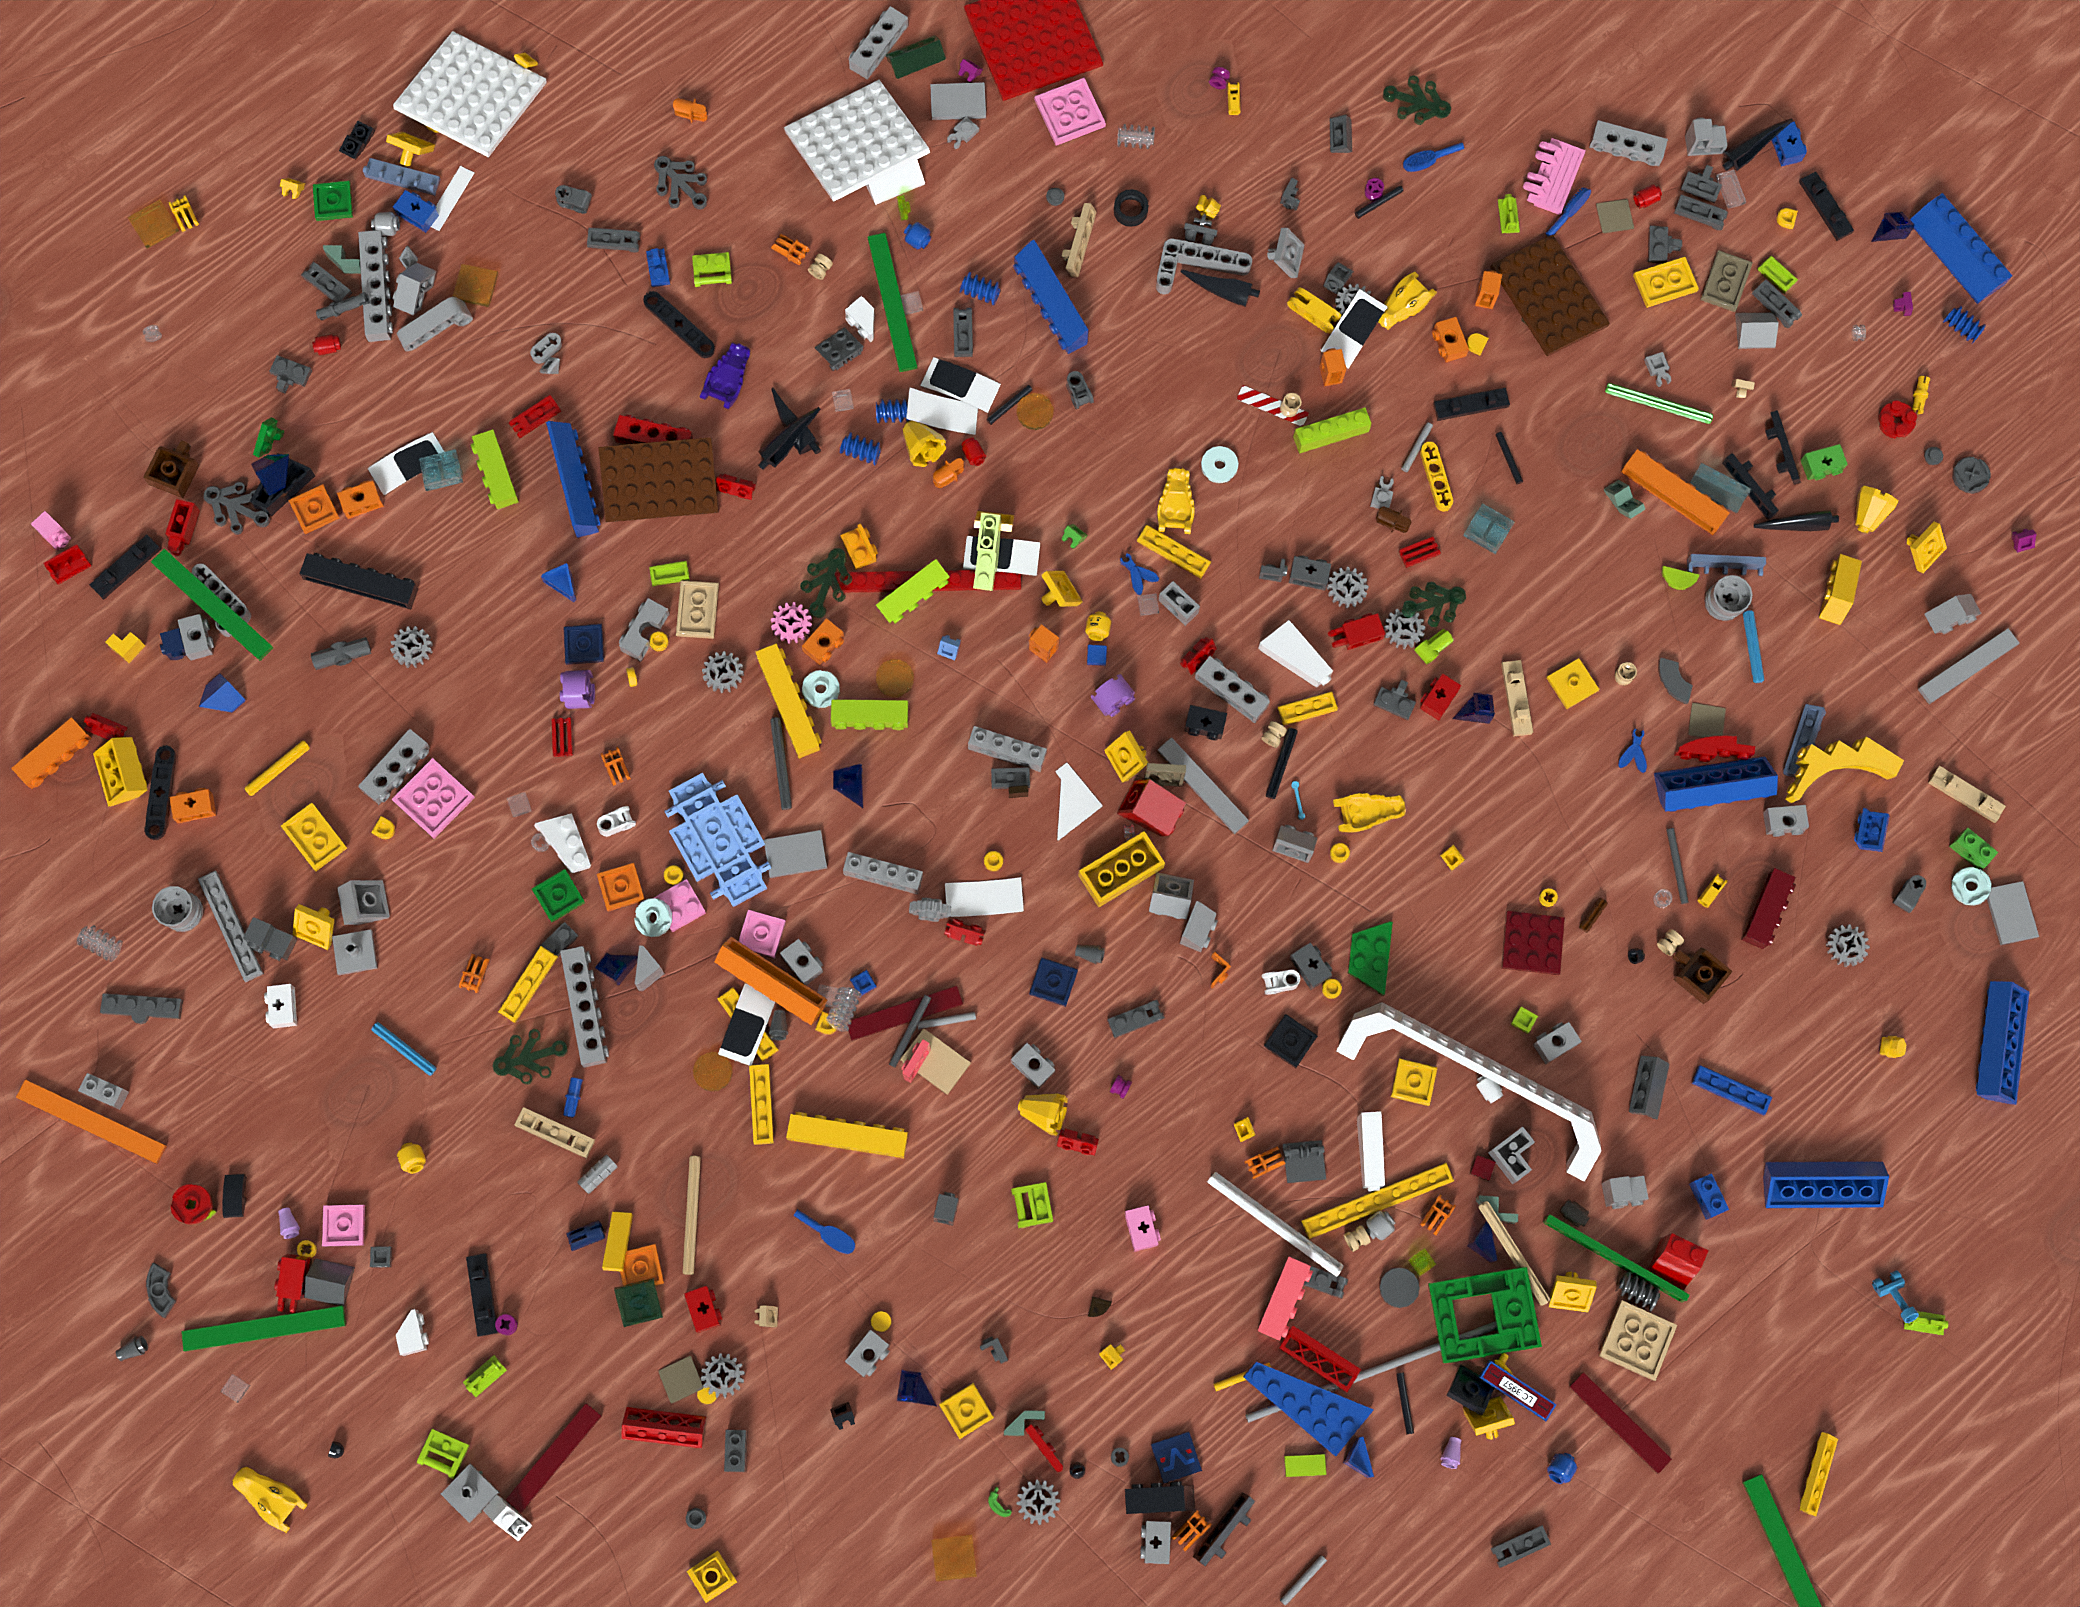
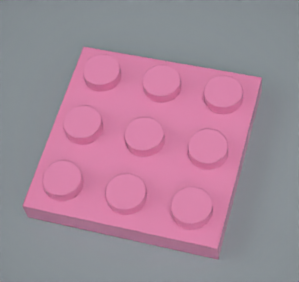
M1085 78L1034 97L1056 146L1106 127V123Z
M432 758L392 798V801L435 839L475 797Z

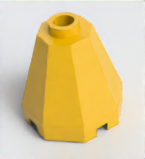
M911 420L904 425L903 436L910 461L914 466L925 467L928 465V461L931 460L932 463L937 461L946 450L944 444L946 440L943 436L925 424Z
M1861 487L1858 493L1855 525L1858 526L1857 530L1866 534L1869 531L1873 532L1894 510L1899 500L1890 494L1885 493L1884 495L1880 493L1881 490L1876 488Z
M1058 1093L1026 1095L1024 1099L1020 1100L1018 1110L1021 1116L1050 1135L1057 1136L1056 1130H1061L1066 1116L1067 1107H1063V1105L1068 1103V1098Z

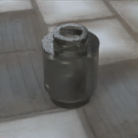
M1568 1199L1559 1211L1565 1219L1577 1228L1580 1225L1584 1227L1590 1219L1588 1216L1589 1211L1574 1200Z

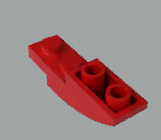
M1710 736L1693 740L1678 747L1674 756H1680L1684 760L1696 758L1701 762H1710L1717 754L1719 757L1736 756L1737 759L1748 760L1755 754L1756 746L1737 744V736Z

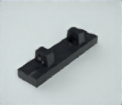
M1817 172L1799 181L1836 241L1854 232L1843 210L1841 211L1827 189V185L1821 180Z
M1506 388L1434 401L1433 406L1437 421L1507 408L1510 406Z
M1778 410L1771 412L1774 427L1765 430L1768 440L1778 438L1784 453L1785 461L1776 464L1778 473L1781 474L1788 471L1793 484L1796 485L1801 483L1780 415Z
M1733 453L1727 456L1722 464L1767 520L1772 519L1779 511L1771 501L1776 496L1775 492L1771 489L1764 493L1748 473L1753 467L1749 460L1741 464Z
M145 535L89 585L104 600L156 555L161 548L148 535Z
M487 1254L466 1257L477 1337L498 1334L495 1327L497 1319Z
M1242 1492L1192 1557L1204 1566L1207 1565L1214 1554L1222 1559L1226 1552L1221 1548V1545L1239 1522L1248 1526L1251 1519L1245 1514L1255 1503V1500Z

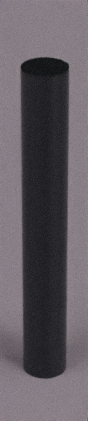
M1399 185L1356 211L1355 216L1359 219L1404 191L1402 186Z
M1027 385L988 417L986 419L987 422L992 425L1033 391L1031 386Z
M1499 432L1495 436L1516 484H1521L1523 479L1503 433Z
M1398 1373L1396 1377L1406 1435L1414 1434L1404 1373Z

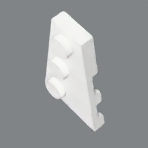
M572 813L535 823V828L543 834L546 842L558 853L557 856L571 873L591 867Z

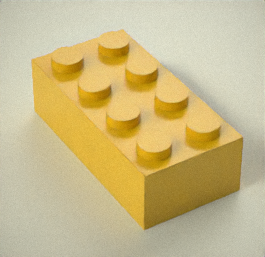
M1144 831L1079 870L1078 876L1097 906L1101 907L1162 870L1165 862Z

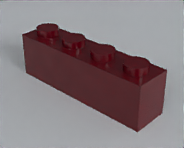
M1776 868L1769 872L1742 937L1743 941L1760 949H1764L1768 945L1771 946L1775 935H1773L1774 929H1777L1782 921V918H1780L1781 912H1784L1789 904V901H1787L1788 895L1792 894L1796 887V884H1794L1796 877Z

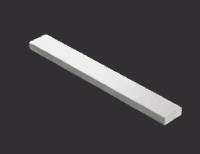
M1217 1172L1213 1173L1208 1180L1210 1185L1336 1277L1339 1275L1344 1267L1343 1264Z

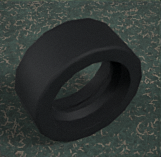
M1133 189L1119 193L1114 203V216L1117 221L1129 227L1143 223L1149 208L1147 198L1140 191ZM1131 199L1136 200L1142 206L1141 213L1137 216H1126L1120 209L1122 202Z

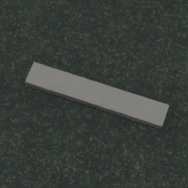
M2008 628L1921 686L1918 691L1927 703L1931 704L2020 643Z
M1172 737L1157 750L1169 764L1186 765L1184 781L1234 834L1249 822L1242 812Z
M215 870L199 878V883L243 980L248 982L263 975L264 973L251 947L247 946L248 942L243 939L245 931L218 872Z

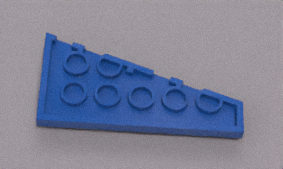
M1256 1361L1243 1376L1244 1379L1334 1456L1338 1455L1374 1410Z

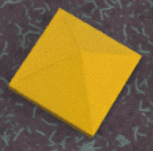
M526 53L514 55L518 65L527 69L538 65L537 61Z
M1454 845L1440 855L1451 871L1465 861Z
M1249 1117L1234 1123L1240 1142L1255 1136Z

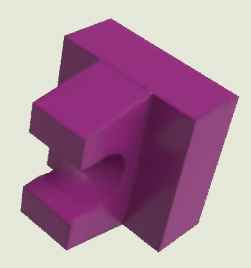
M963 59L960 63L961 67L958 74L964 76L968 72L969 77L967 81L972 82L977 76H980L983 69L969 59Z
M1911 291L1903 292L1902 298L1894 299V312L1903 311L1904 316L1912 315Z
M2025 528L2021 533L2012 532L2014 549L2017 553L2035 548L2036 532L2033 529L2028 530Z

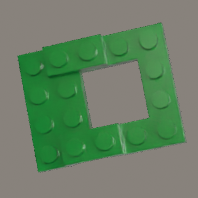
M1527 1267L1428 1283L1443 1364L1542 1347ZM1490 1294L1498 1333L1459 1340L1452 1300Z

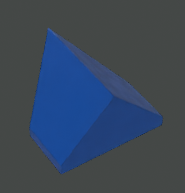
M567 563L542 574L541 578L545 584L572 602L576 601L573 577Z
M219 673L205 686L199 707L232 713L246 700Z
M1359 1437L1356 1439L1343 1463L1365 1477L1371 1478L1374 1477L1365 1440L1364 1437Z

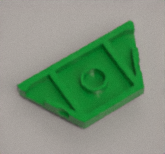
M1387 922L1354 933L1351 937L1348 974L1361 980L1363 984L1370 986L1379 992L1378 994L1381 996L1385 995L1393 922Z

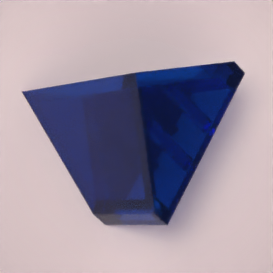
M1903 212L1884 213V218L1871 242L1906 239L1914 229V223Z
M289 454L266 455L251 463L269 496L286 487Z
M1473 693L1472 698L1453 719L1490 724L1495 714L1493 695Z
M862 764L833 771V789L863 808Z
M606 953L595 969L619 986L637 964L638 956L610 955Z
M1486 1221L1474 1235L1468 1247L1492 1263L1497 1261L1492 1229Z
M901 1370L897 1402L937 1407L921 1376V1372Z

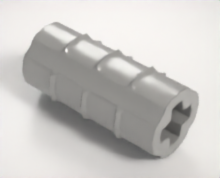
M606 1154L577 1183L590 1194L618 1166Z

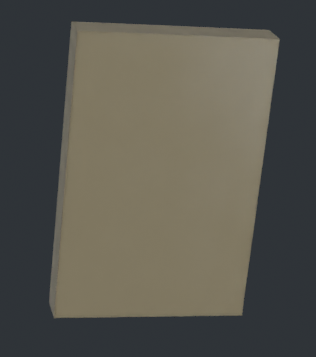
M1718 250L1700 300L1735 312L1753 262Z
M1147 763L1144 780L1150 779L1159 786L1181 787L1186 773V765Z

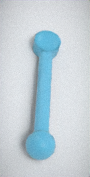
M1294 781L1291 787L1295 791L1299 810L1298 818L1303 820L1305 814L1302 811L1298 792L1299 783Z

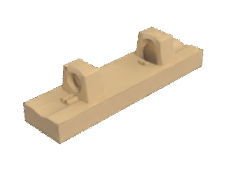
M1084 203L1081 216L1072 218L1071 224L1074 229H1077L1071 250H1063L1062 257L1067 261L1066 269L1071 277H1079L1097 213L1091 203Z
M1521 660L1502 662L1501 667L1513 737L1531 735L1533 728ZM1519 680V683L1511 684L1513 681Z
M1941 766L1937 767L1928 782L1993 823L1998 821L2006 807Z
M524 1107L514 1124L522 1130L586 1159L595 1143V1139ZM572 1135L571 1143L567 1144Z

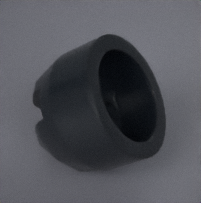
M1640 948L1631 949L1628 952V959L1632 964L1641 963L1645 959V953Z
M333 1441L328 1457L336 1459L343 1455L344 1447L341 1443Z
M1076 1462L1070 1466L1069 1473L1073 1478L1080 1479L1085 1475L1086 1470L1082 1463ZM1082 1467L1083 1471L1073 1474L1072 1470Z

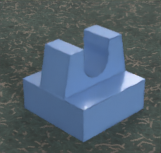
M949 635L943 636L937 654L955 660L961 640L956 639L955 641L950 639Z

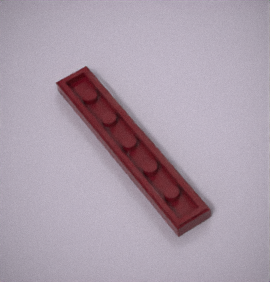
M954 986L926 995L931 1000L922 1018L963 1005L958 987ZM923 997L847 1021L846 1025L851 1041L911 1022Z
M1584 1372L1569 1386L1657 1474L1672 1460Z
M586 1403L506 1500L522 1513L602 1416Z

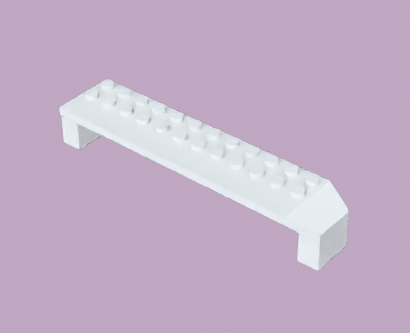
M1383 1002L1354 1014L1336 1050L1352 1060L1355 1059L1366 1036L1395 1029L1571 1121L1578 1142L1566 1163L1567 1173L1585 1182L1601 1152V1142L1591 1111Z

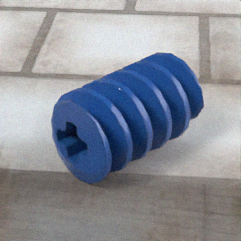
M969 272L964 277L959 293L964 290V294L969 295L971 292L972 298L978 295V300H982L985 297L986 303H989L992 299V305H995L1001 289L999 288V282L992 286L991 279L986 284L985 277L978 281V275L976 274L974 278H971V272Z
M1962 306L1954 308L1944 319L1943 323L1950 321L1948 327L1956 325L1954 331L1957 332L1961 329L1960 336L1962 337L1967 334L1966 341L1973 338V344L1984 331L1986 325L1978 326L1979 319L1973 322L1974 315L1967 318L1968 311L1966 310L1961 313Z
M881 399L879 405L876 402L877 423H880L882 418L885 423H888L889 418H891L892 423H895L897 417L900 423L903 422L904 417L907 422L910 421L907 419L908 404L906 399H903L902 404L899 403L898 399L895 400L894 404H892L891 399H888L887 405H885L883 399Z
M850 432L842 441L840 453L842 454L845 451L846 456L852 453L853 458L856 459L859 456L860 461L866 458L867 463L873 461V464L876 465L881 453L880 442L873 446L872 439L867 444L866 437L859 441V435L857 434L853 439L852 432Z

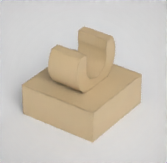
M1734 379L1732 387L1738 388L1736 397L1745 398L1747 390L1754 389L1755 382Z
M760 1306V1309L755 1310V1313H760L759 1320L754 1321L755 1324L763 1327H777L778 1307Z

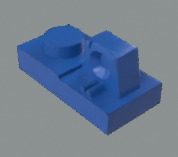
M664 248L646 251L652 287L670 285Z

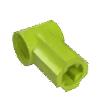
M1443 628L1432 638L1419 644L1414 651L1427 665L1442 650L1453 643L1454 640L1452 635Z

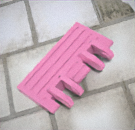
M1551 138L1550 143L1542 141L1539 147L1554 155L1537 151L1535 157L1543 161L1538 174L1531 172L1527 174V179L1542 186L1525 182L1523 188L1532 192L1529 194L1527 201L1534 203V206L1560 215L1586 150Z

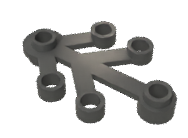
M660 156L655 160L654 168L659 173V182L656 187L659 196H665L668 193L667 186L665 185L666 175L672 179L671 197L668 200L671 208L675 209L680 205L678 198L679 187L692 199L693 206L696 209L701 210L707 206L706 196L702 193H696L686 183L697 182L698 185L703 186L707 183L706 175L704 173L677 174L673 170L684 169L686 173H693L695 165L692 161L672 162L666 156ZM662 164L667 165V166L664 167V168H661V167H660ZM688 165L692 166L691 169H687L686 167ZM701 177L705 178L703 181L698 180ZM660 188H665L663 192L659 191ZM673 200L677 201L676 204H672L671 202ZM702 201L703 204L698 205L697 202Z
M237 482L233 486L223 489L211 486L204 492L205 501L213 507L215 523L220 527L227 523V519L222 514L220 504H223L227 507L231 521V531L236 535L243 532V526L239 523L236 511L253 519L258 527L263 528L270 523V517L265 511L254 512L241 505L250 502L256 490L250 494L233 499L224 497L233 493L238 495L244 494L246 487L242 482ZM239 486L243 487L242 490L237 491ZM213 494H217L215 498H211ZM223 518V521L219 523L218 519ZM262 518H266L264 523H260ZM236 526H240L239 530H234Z

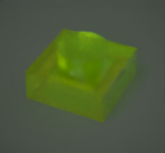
M904 195L897 196L901 221L908 220V213L911 212L909 201H905Z
M1425 1248L1408 1260L1419 1277L1437 1265Z

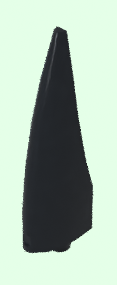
M1791 118L1762 129L1724 151L1723 155L1728 162L1722 165L1725 171L1732 167L1736 171L1752 161L1774 137L1792 123L1793 119Z
M1182 269L1180 271L1205 290L1246 307L1250 296L1259 298L1260 290L1253 289L1251 283L1237 279L1206 276Z
M772 388L774 402L785 428L797 420L798 417L785 405L775 389ZM807 427L794 444V447L800 455L810 450H813L815 454L821 452L818 446L819 442Z
M817 407L804 414L771 438L758 451L764 458L758 466L762 470L769 464L775 468L789 454L796 441L821 409Z
M1830 510L1814 511L1754 524V528L1810 532L1829 530L1831 523H1838L1839 516H1832Z

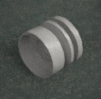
M1735 575L1725 576L1707 591L1704 600L1705 607L1715 619L1722 621L1732 620L1748 608L1752 601V590L1743 578Z
M169 886L156 894L152 904V912L159 923L177 932H186L199 924L203 916V906L196 895L179 886Z

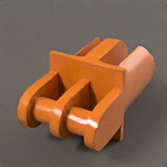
M680 98L673 101L676 116L687 118L691 123H693V120L703 122L707 120L706 107L697 104L696 99L693 102Z
M782 233L776 239V244L771 246L772 250L787 257L789 262L792 261L797 265L801 264V259L805 258V253L810 251L807 246L798 242V239L794 241Z
M958 458L949 464L946 460L945 465L933 473L935 487L943 488L954 480L957 482V476L964 471V461Z
M616 747V750L613 751L608 750L606 754L600 753L613 786L617 784L611 769H615L620 783L624 781L618 768L619 766H622L627 780L631 779L619 747ZM619 755L620 758L614 760V756ZM606 759H612V761L606 763Z
M471 953L466 970L462 972L463 975L459 988L465 987L468 991L474 990L475 993H479L490 959L485 958L483 961L482 957L477 956L476 958V955ZM466 977H470L469 982L465 981ZM475 979L478 980L477 985L473 984Z
M1278 1146L1244 1161L1249 1166V1172L1251 1171L1253 1174L1252 1179H1256L1286 1164L1283 1160L1267 1168L1268 1164L1282 1157L1279 1153L1266 1160L1263 1159L1278 1151ZM1257 1159L1259 1162V1164L1256 1166L1253 1163V1160ZM1261 1167L1263 1172L1258 1173L1257 1168Z
M1440 1194L1420 1223L1423 1227L1434 1212L1435 1215L1426 1228L1430 1231L1441 1217L1442 1220L1433 1232L1435 1236H1437L1456 1207L1455 1204L1451 1205L1448 1203L1449 1200L1445 1201L1442 1199ZM1437 1203L1442 1205L1440 1209L1436 1207ZM1444 1208L1449 1210L1448 1214L1443 1212Z
M1198 1510L1171 1536L1175 1540L1188 1526L1190 1529L1177 1542L1181 1545L1193 1532L1196 1534L1183 1547L1185 1552L1212 1525L1204 1520V1516L1201 1517L1198 1514ZM1193 1518L1198 1521L1194 1526L1190 1523ZM1200 1524L1204 1528L1201 1532L1196 1529Z

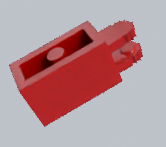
M179 499L175 501L165 533L169 538L167 548L175 557L180 556L184 546L190 544L200 513L195 503Z
M1368 613L1358 620H1346L1340 628L1329 631L1328 636L1335 637L1342 634L1343 639L1331 643L1332 647L1336 648L1346 645L1347 650H1351L1383 640L1385 631L1378 613L1374 615Z
M286 1254L279 1259L277 1270L280 1271L279 1279H276L274 1290L277 1291L276 1297H278V1311H283L285 1300L288 1298L291 1299L289 1312H296L298 1300L305 1297V1281L311 1257Z

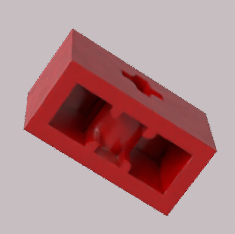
M1442 673L1440 678L1435 677L1430 687L1433 688L1431 692H1426L1420 700L1423 703L1420 709L1439 721L1462 685ZM1439 693L1442 695L1440 699L1437 698Z
M704 1286L684 1293L697 1333L721 1325L722 1315L719 1308L715 1309L713 1301H716L713 1289L709 1290L708 1286ZM701 1304L709 1306L706 1314L702 1311L699 1312V1309L702 1308Z

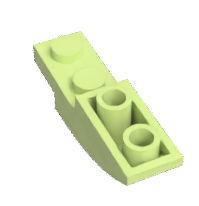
M981 513L977 544L978 555L973 586L975 589L993 591L999 558L1001 515Z

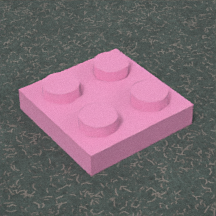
M687 879L654 897L663 900L669 905L672 912V923L670 926L672 932L706 914Z
M748 910L739 942L757 954L775 958L786 921Z
M365 1205L323 1206L322 1246H364Z

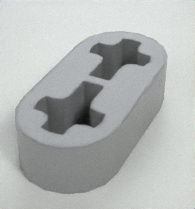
M550 333L533 346L530 351L533 361L538 364L544 363L549 357L558 352L562 347L560 336L556 333ZM550 340L556 341L557 344L550 345ZM537 351H538L539 353L542 352L543 356H542V357H540L539 355L537 356V355H536V352H537Z

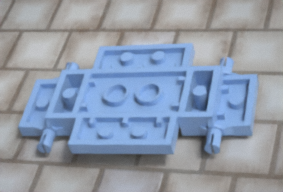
M701 773L669 790L674 806L664 810L665 814L669 818L678 812L685 820V823L673 828L669 832L696 881L698 882L714 873L719 881L720 888L710 892L711 897L714 900L724 894L729 899L731 905L735 907L767 889L762 880V873L771 869V866L767 861L757 867L749 856L751 852L761 848L765 843L739 796L735 795L720 803L717 799L716 791L726 787L723 780L711 785L706 780L704 774Z

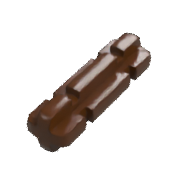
M1599 898L1579 928L1587 933L1603 912L1602 910L1608 905V902L1603 898Z

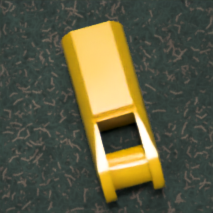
M1228 82L1229 115H1239L1241 113L1239 82L1237 84H1230Z
M1717 874L1697 900L1698 903L1706 908L1711 905L1728 881L1720 878V874ZM1713 883H1716L1718 886H1720L1719 889H1716L1714 886H1712Z

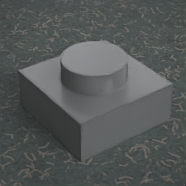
M371 1247L370 1267H392V1247Z

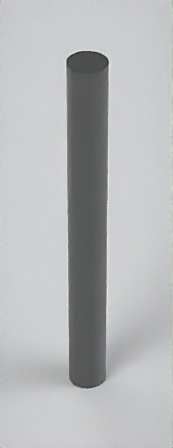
M1670 828L1666 831L1681 904H1687L1689 901L1674 828Z
M924 995L889 1063L892 1067L896 1068L931 1000L930 997Z

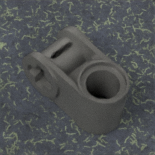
M561 185L555 190L556 200L560 207L582 214L587 213L592 198L590 192L566 185Z
M1078 371L1069 373L1066 387L1075 409L1077 410L1079 406L1087 403H1094L1092 393L1087 387L1083 375ZM1076 379L1079 381V384L1073 385L1070 381Z
M1915 875L1908 879L1892 903L1910 913L1926 888L1925 878Z

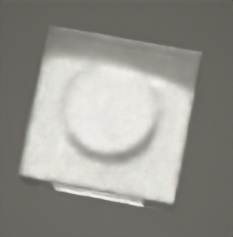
M918 291L900 295L905 315L923 311Z

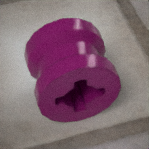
M1215 67L1209 84L1216 89H1225L1227 85L1226 80L1229 79L1230 72L1222 67Z
M1372 178L1367 182L1365 196L1369 200L1375 201L1382 196L1384 190L1383 181L1378 178Z
M1118 1075L1110 1093H1116L1120 1098L1124 1099L1132 1081H1125L1122 1076Z
M503 1314L497 1318L495 1327L499 1333L507 1336L512 1335L517 1330L518 1323L513 1316Z

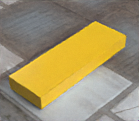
M1332 692L1278 706L1277 708L1283 726L1338 710Z
M612 1212L602 1265L603 1270L623 1272L633 1218L632 1213Z

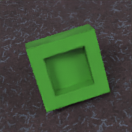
M1071 524L1064 530L1065 533L1062 540L1065 542L1069 537L1072 538L1073 543L1070 547L1076 548L1088 535L1076 525Z

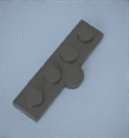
M103 994L100 1013L131 1016L132 1020L137 1024L146 1023L149 1017L181 1019L183 1000L179 998Z

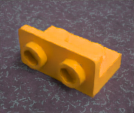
M861 523L857 525L856 529L840 535L856 570L876 562L877 549L874 544H870L868 540L870 534L866 527H862Z

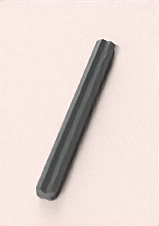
M776 717L771 718L770 723L782 810H789L792 808L782 726L780 718Z

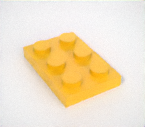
M1686 257L1635 272L1633 275L1646 308L1695 293L1699 289Z
M313 803L281 825L282 829L315 871H318L347 849Z

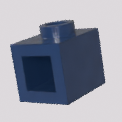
M177 628L160 633L162 654L166 655L170 660L184 658L186 653L180 629Z

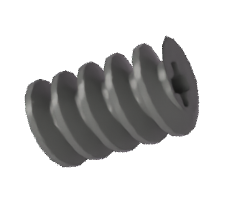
M1629 1271L1621 1277L1615 1290L1616 1292L1620 1288L1621 1296L1627 1292L1629 1300L1635 1296L1636 1304L1642 1300L1643 1308L1649 1304V1311L1654 1309L1660 1298L1659 1287L1656 1286L1652 1289L1653 1285L1651 1283L1645 1285V1280L1641 1279L1638 1281L1637 1275L1631 1278V1272Z

